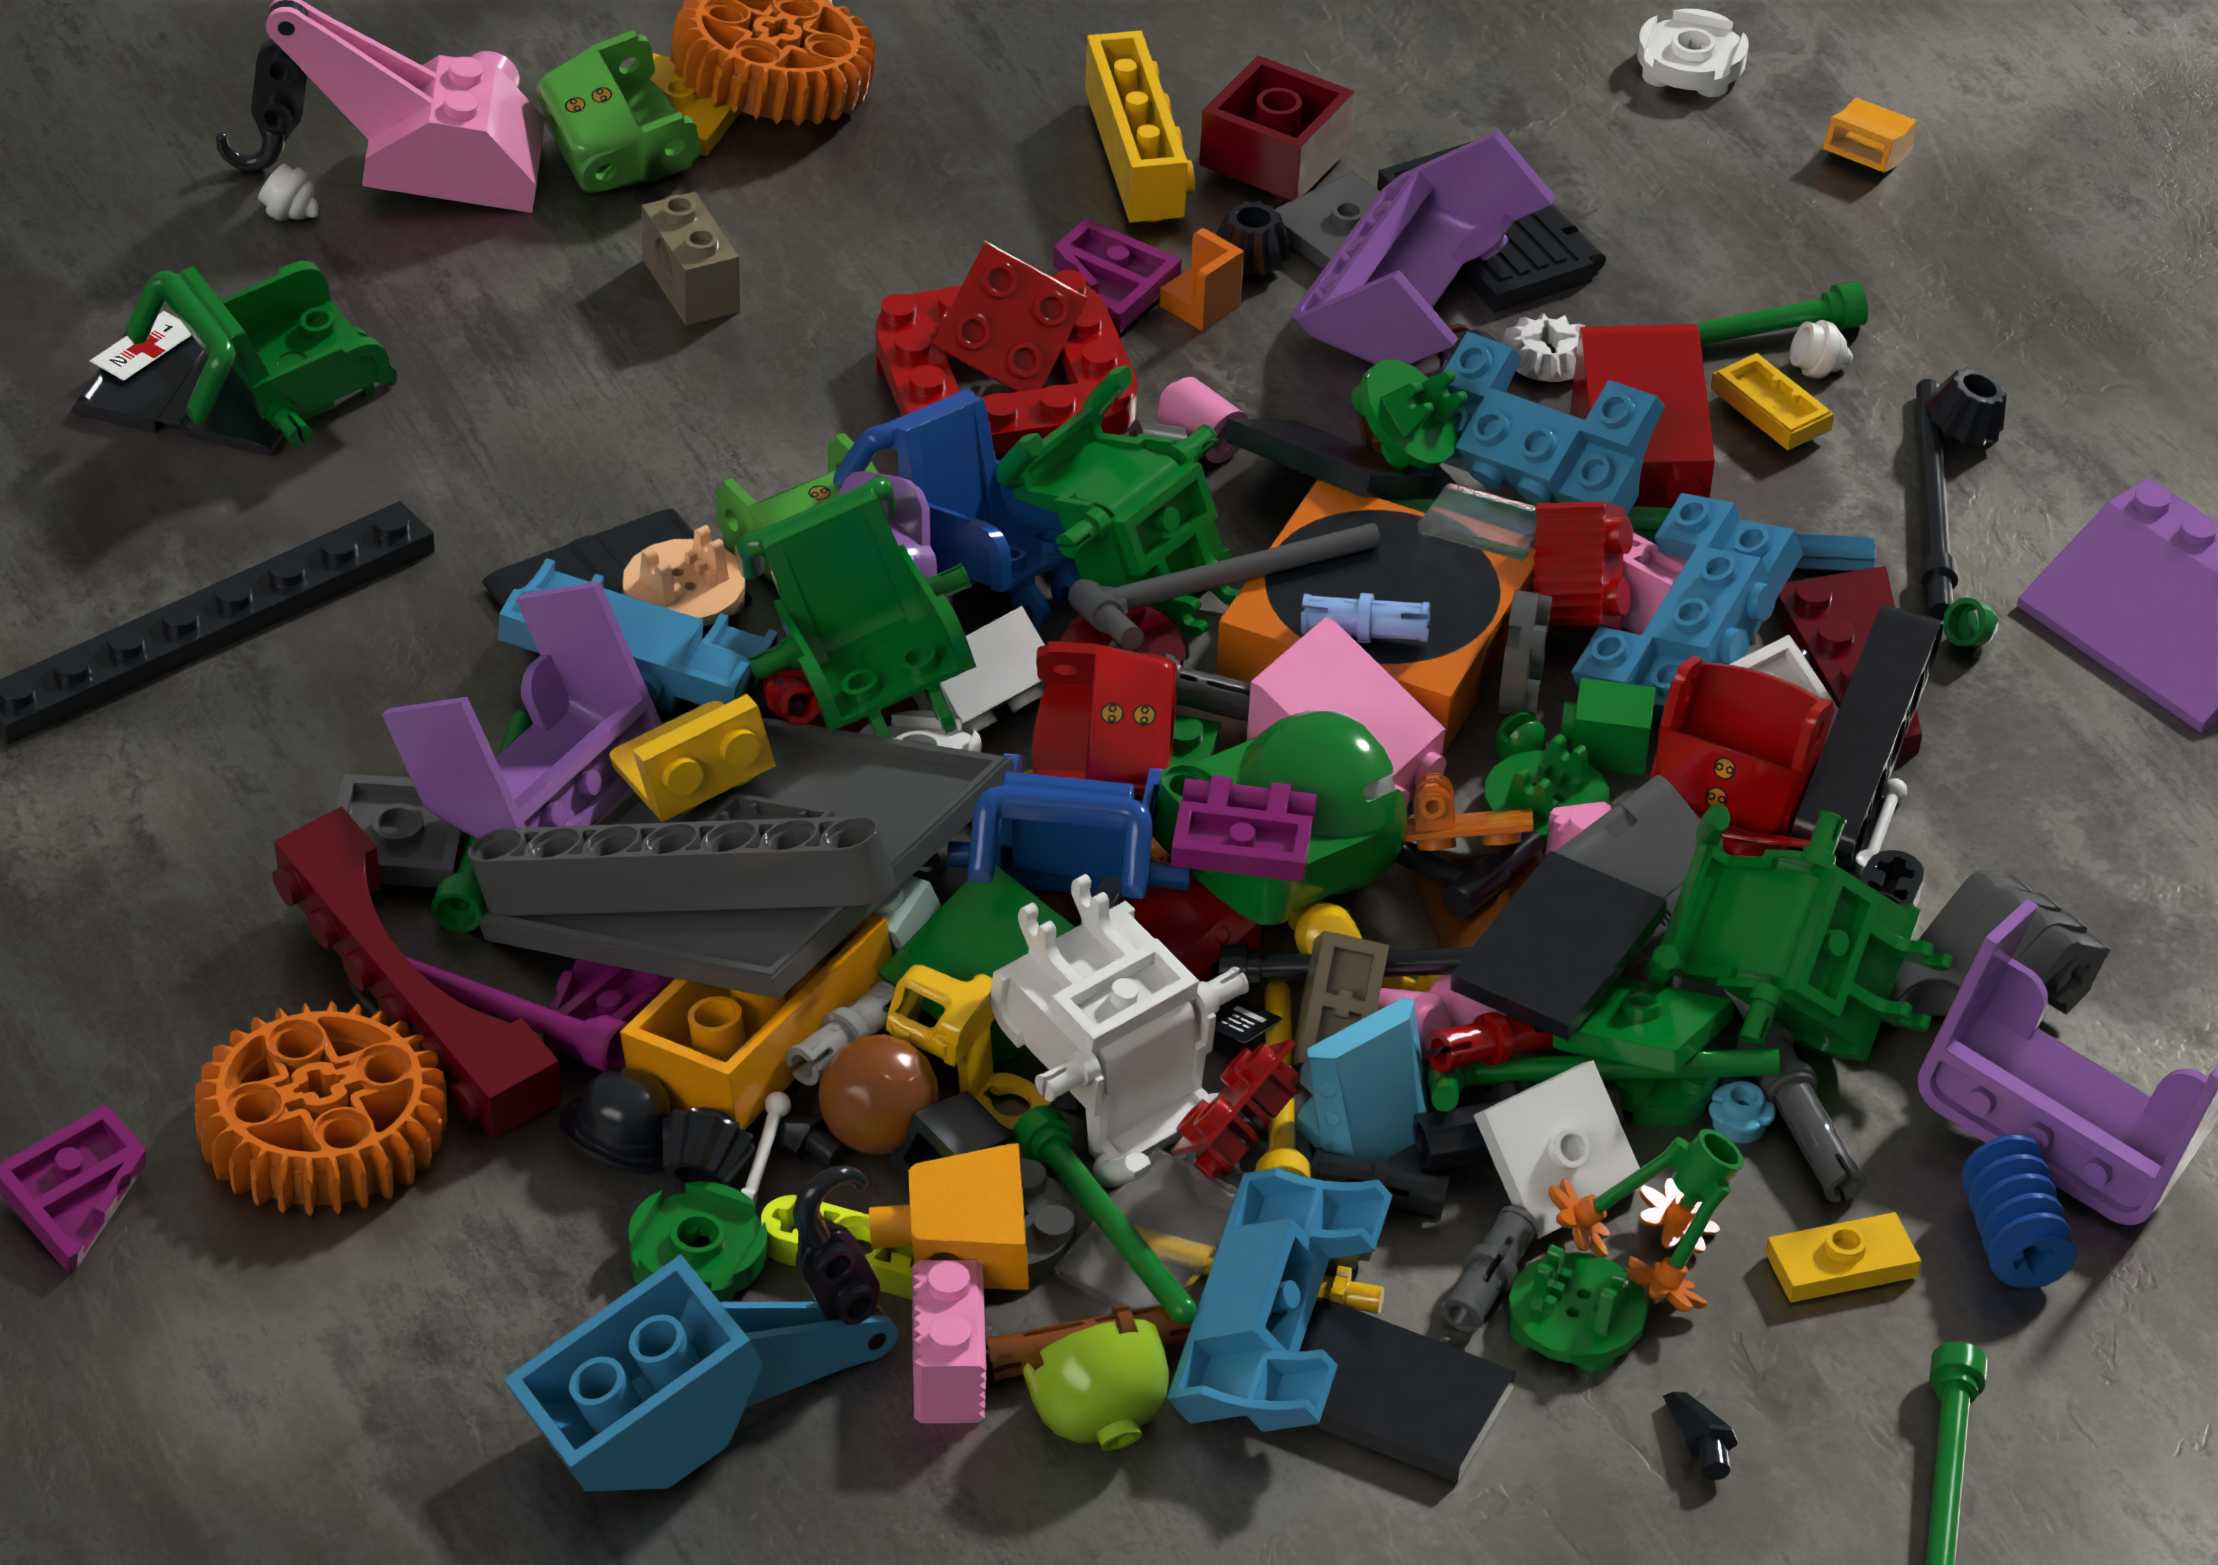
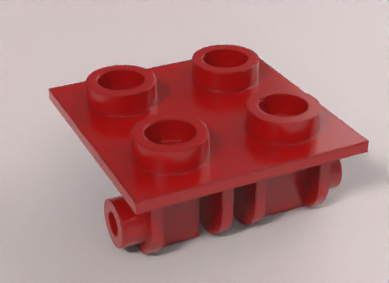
M985 241L949 312H945L935 329L937 335L931 345L1016 392L1040 389L1045 384L1088 297Z
M1292 1039L1270 1046L1262 1043L1253 1052L1248 1048L1241 1051L1222 1072L1220 1079L1226 1086L1210 1103L1202 1099L1181 1120L1176 1130L1183 1137L1170 1152L1177 1156L1195 1151L1199 1157L1193 1163L1194 1167L1211 1181H1215L1221 1173L1229 1175L1233 1167L1249 1150V1147L1238 1137L1252 1145L1259 1139L1256 1132L1237 1115L1240 1111L1257 1126L1267 1129L1272 1122L1263 1111L1271 1118H1275L1298 1093L1295 1085L1301 1077L1295 1069L1282 1061L1296 1043Z

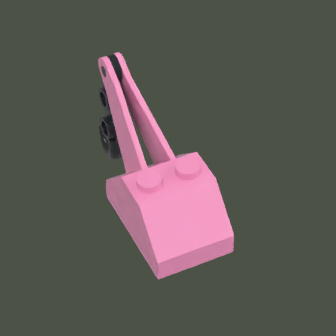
M273 0L271 2L266 22V31L271 39L263 43L258 51L251 113L262 137V145L260 150L253 154L239 153L229 145L227 135L219 133L216 136V144L222 159L232 167L243 171L257 172L270 168L275 164L284 150L285 141L302 119L307 78L309 77L368 139L362 181L363 187L532 213L545 117L496 64L481 62L471 57L456 58L438 55L425 64L420 65L329 17L303 0Z

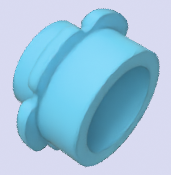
M1746 1081L1733 1082L1719 1087L1712 1095L1714 1102L1709 1105V1114L1713 1119L1714 1129L1736 1143H1749L1762 1137L1766 1131V1126L1773 1122L1776 1112L1774 1104L1767 1101L1762 1090L1757 1085Z

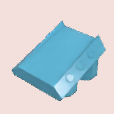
M1403 997L1307 1048L1308 1058L1301 1067L1300 1083L1313 1094V1097L1304 1104L1298 1113L1296 1130L1315 1148L1319 1147L1323 1148L1324 1151L1376 1162L1377 1156L1389 1158L1415 1144L1412 1132L1414 1114L1429 1112L1415 1003L1414 1000Z

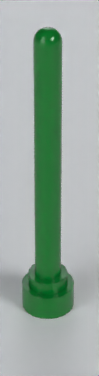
M1851 281L1832 285L1829 292L1822 293L1821 299L1690 324H1698L1701 345L1799 327L1806 321L1816 323L1819 320H1825L1837 325L1839 330L1861 327L1867 323L1868 306L1861 284L1858 281Z
M520 710L511 715L497 755L533 724L527 711ZM470 835L457 872L439 883L431 904L432 917L441 927L449 931L462 933L470 932L480 925L479 921L482 919L487 906L467 853L470 845L476 840Z
M1049 1105L1037 1106L1025 1112L1013 1128L1012 1138L1014 1144L1019 1143V1150L1026 1159L1035 1160L1046 1168H1052L1171 1319L1178 1324L1190 1323L1197 1313L1195 1302L1072 1151L1073 1131L1070 1125L1057 1109Z
M1965 1342L1942 1344L1933 1351L1931 1356L1929 1383L1936 1396L1941 1400L1926 1565H1955L1969 1406L1985 1389L1988 1365L1985 1353L1978 1347Z

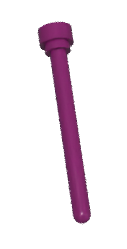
M404 956L434 986L469 1008L509 1023L522 1017L534 1032L575 1046L577 1053L582 1056L585 1064L604 1072L613 1068L626 1067L620 1031L628 1022L609 1015H601L597 1018H589L583 1021Z

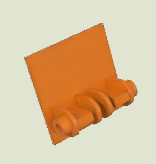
M1429 773L1423 776L1416 785L1413 803L1414 817L1407 818L1405 842L1417 841V849L1421 851L1456 847L1457 837L1482 836L1483 845L1493 846L1521 842V832L1533 831V809L1524 808L1455 814L1452 783L1442 774Z

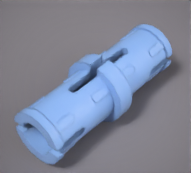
M1361 593L1359 599L1311 596V594H1304L1302 608H1304V612H1301V634H1306L1322 619L1327 617L1335 621L1350 636H1357L1358 643H1371L1372 637L1418 640L1424 643L1428 641L1429 629H1427V625L1430 624V602L1411 603L1374 600V594Z

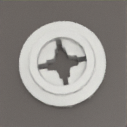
M1541 313L1537 320L1520 317L1516 326L1506 328L1503 344L1514 347L1523 358L1516 369L1517 373L1539 381H1567L1574 379L1580 327H1585V325H1569L1566 315L1557 320L1549 319L1544 313ZM1546 343L1552 344L1556 348L1555 353H1551V349L1547 347Z

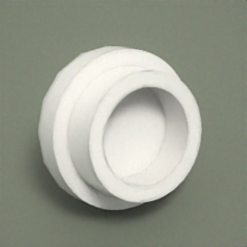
M281 164L267 179L258 195V201L267 206L266 214L276 221H285L290 218L293 220H303L308 217L315 218L318 216L319 205L317 200L313 198L315 189L312 182L309 181V174L300 167L293 170L287 164Z
M1819 320L1816 323L1804 322L1798 328L1790 348L1791 364L1801 368L1803 375L1811 378L1822 379L1831 372L1839 371L1844 365H1848L1853 361L1852 352L1847 347L1846 339L1835 324L1825 320Z

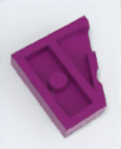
M1087 218L1054 246L1053 265L1059 271L1075 270L1086 277V285L1102 298L1115 329L1119 333L1160 297V288L1181 275L1182 259Z

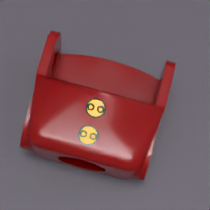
M1048 641V645L1038 647L1036 652L1037 675L1040 680L1047 683L1040 700L1035 722L1032 751L1033 773L1029 774L1133 784L1134 799L1143 800L1150 768L1166 769L1172 765L1177 701L1176 663L1161 655L1133 653L1091 643Z
M1692 655L1679 665L1674 679L1671 680L1660 722L1658 750L1650 779L1656 775L1664 777L1696 813L1705 814L1708 808L1714 804H1720L1728 809L1730 824L1749 831L1767 834L1777 832L1789 836L1792 833L1799 807L1825 746L1835 710L1833 708L1834 703L1824 698L1821 699L1811 692L1773 675L1741 666L1704 662L1702 658Z

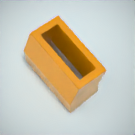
M1855 97L1843 111L1831 116L1822 149L1885 173L1898 166L1913 149L1917 120Z

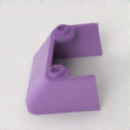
M1500 130L1485 135L1401 174L1384 187L1297 305L1292 318L1308 336L1374 365L1381 360L1397 359L1417 367L1426 357L1453 347L1458 340V337L1432 308L1461 266L1477 257H1480L1483 261L1493 257L1507 243L1508 237L1505 233L1514 221L1552 205L1557 197Z
M600 581L526 593L516 599L540 653V656L526 669L520 690L522 702L533 724L496 757L490 748L468 697L389 708L382 714L423 805L430 813L475 839L489 832L506 828L585 826L594 823L617 799L631 788L613 768L609 754L615 747L662 725V722Z
M2026 899L1985 937L1919 1071L1918 1087L1920 1094L1926 1104L1935 1112L1985 1143L2005 1135H2024L2035 1139L2042 1148L2043 1160L2050 1171V1181L2055 1186L2113 1222L2122 1225L2142 1223L2161 1205L2218 1121V1066L2210 1073L2209 1077L2191 1069L2175 1070L2162 1079L2150 1097L2040 1030L2038 1026L2048 1006L2046 987L2034 971L2013 959L2038 908V905Z

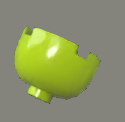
M1134 1319L1138 1332L1119 1334L1115 1321L1102 1323L1074 1332L1042 1349L1040 1355L1044 1365L1035 1371L1027 1363L1023 1368V1376L1033 1405L1043 1423L1060 1437L1079 1444L1100 1443L1101 1449L1104 1451L1121 1449L1139 1440L1142 1436L1140 1428L1152 1421L1167 1399L1169 1371L1165 1351L1155 1324L1144 1319Z

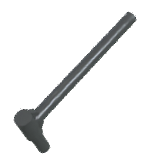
M1370 523L1115 588L1100 586L1093 579L1083 578L1071 586L1068 600L1070 605L1100 632H1107L1125 650L1133 651L1142 645L1144 634L1125 615L1130 609L1379 547L1381 543L1380 533L1376 524Z

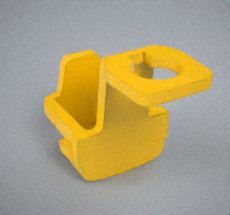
M913 965L897 982L886 1023V1030L890 1032V1035L908 1041L942 1058L944 1063L955 1067L958 1063L960 1093L968 1090L1011 1135L1016 1122L1023 1114L1018 1116L1001 1114L993 1107L991 1098L987 1097L989 1092L997 1096L1003 1094L1019 1095L1027 1100L1030 1105L1029 1110L1041 1105L1052 1106V1101L1044 1100L1045 1094L1041 1096L1036 1085L1015 1074H994L990 1026L995 1017L990 1003L992 978L985 974H978L972 980L965 982L923 965ZM923 996L941 1004L945 1008L943 1015L934 1027H927L917 1022Z

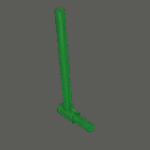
M1444 1047L1439 1054L1449 1052L1450 1047ZM1779 1048L1699 1051L1674 1074L1585 1055L1511 1057L1508 1062L1500 1065L1486 1066L1482 1062L1455 1068L1445 1073L1437 1072L1429 1063L1428 1087L1432 1092L1431 1101L1433 1106L1439 1111L1448 1112L1457 1106L1459 1094L1466 1086L1499 1085L1508 1081H1524L1530 1084H1538L1581 1063L1594 1060L1602 1081L1780 1075Z

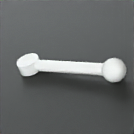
M1898 778L1888 780L1883 792L1885 800L1867 849L1860 851L1856 855L1855 870L1860 875L1863 874L1869 859L1879 853L1896 804L1903 801L1907 795V785Z
M774 1091L765 1099L764 1107L768 1115L745 1188L741 1190L755 1205L757 1203V1192L780 1119L787 1115L791 1109L790 1098L781 1091Z

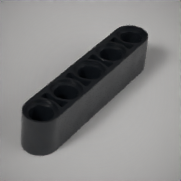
M1884 604L1881 605L1799 807L1791 837L1811 840L1820 811L1833 812L1840 815V818H1845L1847 822L1843 827L1834 852L1837 858L1835 864L1853 868L1855 865L1856 855L1862 849L1934 665L1942 639L1944 621ZM1790 847V850L1802 851L1803 848Z

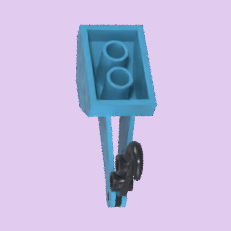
M837 1166L818 1173L802 1188L797 1195L793 1207L794 1224L798 1230L796 1267L815 1302H719L680 1254L504 1378L505 1383L517 1402L585 1492L670 1488L728 1447L746 1407L840 1370L877 1360L893 1348L898 1339V1328L878 1304L880 1283L858 1241L846 1227L826 1219L820 1212V1206L824 1198L836 1187L843 1184H853L857 1189H865L867 1187L868 1179L859 1169L850 1166Z

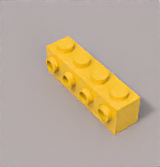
M1142 30L1087 35L1085 92L1129 223L1142 221L1159 222L1163 219L1184 218L1186 194H1193L1195 191L1194 168L1192 161L1186 158L1180 127L1174 124L1169 96L1167 93H1163L1158 64L1156 61H1152Z

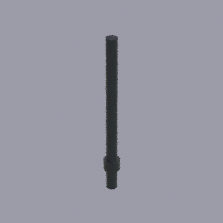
M1924 379L1916 385L1926 556L1920 564L1921 584L1928 592L1929 614L1931 618L1943 621L1947 608L1953 603V590L1958 584L1956 559L1950 554L1942 431L1938 426L1930 423L1931 415L1924 406L1930 400V394L1939 387V384L1935 380Z

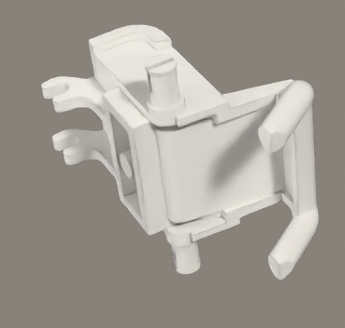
M1084 874L1073 880L1071 885V893L1082 918L1081 925L1056 938V927L1052 921L1039 926L1037 921L1038 908L1034 903H1030L1019 910L1018 921L1029 951L1028 954L993 972L990 1003L994 1017L1006 1036L1017 1048L1026 1045L1049 1069V1071L1039 1074L1035 1078V1085L1041 1096L1045 1094L1044 1100L1051 1102L1056 1097L1070 1091L1086 1108L1089 1153L1096 1159L1093 1165V1177L1101 1186L1110 1188L1144 1177L1151 1167L1148 1157L1183 1137L1176 1128L1185 1115L1202 1099L1210 1103L1218 1096L1219 1093L1208 1094L1202 1088L1206 1054L1213 1050L1216 1023L1215 1013L1219 1011L1221 1005L1241 994L1247 993L1249 984L1243 972L1239 975L1240 969L1238 967L1230 968L1227 972L1207 983L1204 981L1199 982L1157 938L1154 939L1134 919L1135 909L1128 902L1124 901L1109 909V898L1106 893L1101 892L1092 897L1090 893L1091 879L1087 874ZM1239 1111L1237 1115L1240 1117L1244 1114Z

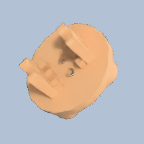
M704 525L694 530V539H672L653 544L633 556L624 570L623 594L702 619L703 626L714 624L720 613L729 616L743 610L745 607V578L741 576L737 557L725 549L721 539L712 541L711 530L707 525Z

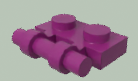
M1212 775L1211 781L1185 778L1183 798L1180 800L1172 843L1171 866L1304 882L1312 833V821L1315 818L1317 794L1292 791V784L1272 782L1270 788L1232 784L1233 777Z

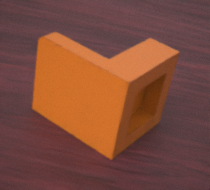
M1205 228L1193 233L1191 268L1160 288L1159 306L1199 330L1204 331L1241 306L1244 250Z

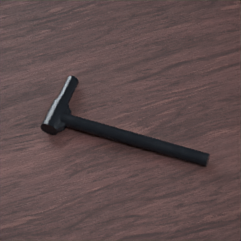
M1537 831L1524 832L1521 834V842L1507 845L1495 856H1486L1481 861L1465 862L1463 865H1459L1432 851L1418 850L1417 844L1407 841L1404 843L1395 863L1441 884L1444 906L1453 916L1464 919L1507 886L1510 876L1543 851L1545 843Z

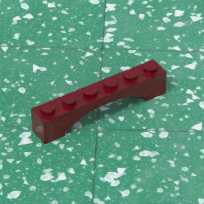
M342 806L274 841L277 870L272 872V878L283 901L288 906L297 904L307 916L309 927L318 943L323 948L332 946L342 958L344 969L353 985L360 991L365 989L370 991L378 1001L379 1010L385 1011L388 1016L389 1026L399 1021H405L409 1027L410 1036L416 1034L424 1036L418 1042L421 1051L430 1050L437 1053L438 1064L435 1068L443 1071L444 1079L450 1087L453 1101L466 1120L471 1122L476 1119L494 1140L562 1102L559 1060L522 1017L508 1023L480 1013L453 999L420 974L392 942L379 920L370 896L381 890L377 847Z

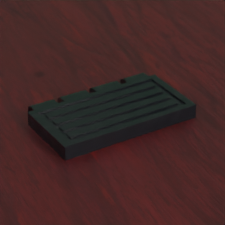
M1468 143L1378 170L1377 189L1381 192L1384 187L1401 174ZM1552 203L1548 207L1514 221L1505 233L1508 237L1507 243L1497 254L1484 261L1480 257L1464 263L1457 274L1496 313L1592 282L1593 273L1602 269L1606 262V256L1582 232H1579L1577 226Z

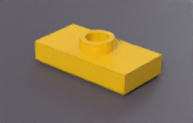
M1758 353L1712 374L1711 390L1788 451L1831 431L1833 428L1835 414Z
M1896 1212L1768 1237L1765 1252L1790 1303L1919 1277L1921 1259Z

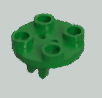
M1381 360L1363 374L1361 384L1352 390L1351 399L1355 409L1362 416L1366 417L1370 429L1382 443L1381 450L1384 458L1394 468L1405 470L1411 465L1418 469H1432L1442 464L1454 454L1458 438L1453 415L1467 401L1468 396L1465 391L1453 394L1448 392V385L1455 380V373L1448 370L1429 379L1416 367L1400 360Z
M1557 734L1549 742L1547 751L1533 750L1514 754L1496 764L1487 776L1484 785L1483 812L1524 808L1533 809V830L1537 831L1544 840L1545 847L1542 851L1544 853L1546 851L1550 812L1555 807L1606 802L1610 805V788L1601 773L1588 764L1587 748L1583 745H1578L1569 753L1566 749V738L1562 734Z
M1550 1245L1546 1257L1530 1263L1514 1279L1508 1300L1511 1337L1522 1347L1532 1348L1550 1359L1576 1364L1588 1372L1606 1371L1614 1365L1616 1357L1627 1353L1642 1337L1648 1312L1643 1288L1629 1280V1274L1626 1273V1269L1607 1258L1581 1252L1565 1253L1564 1249Z

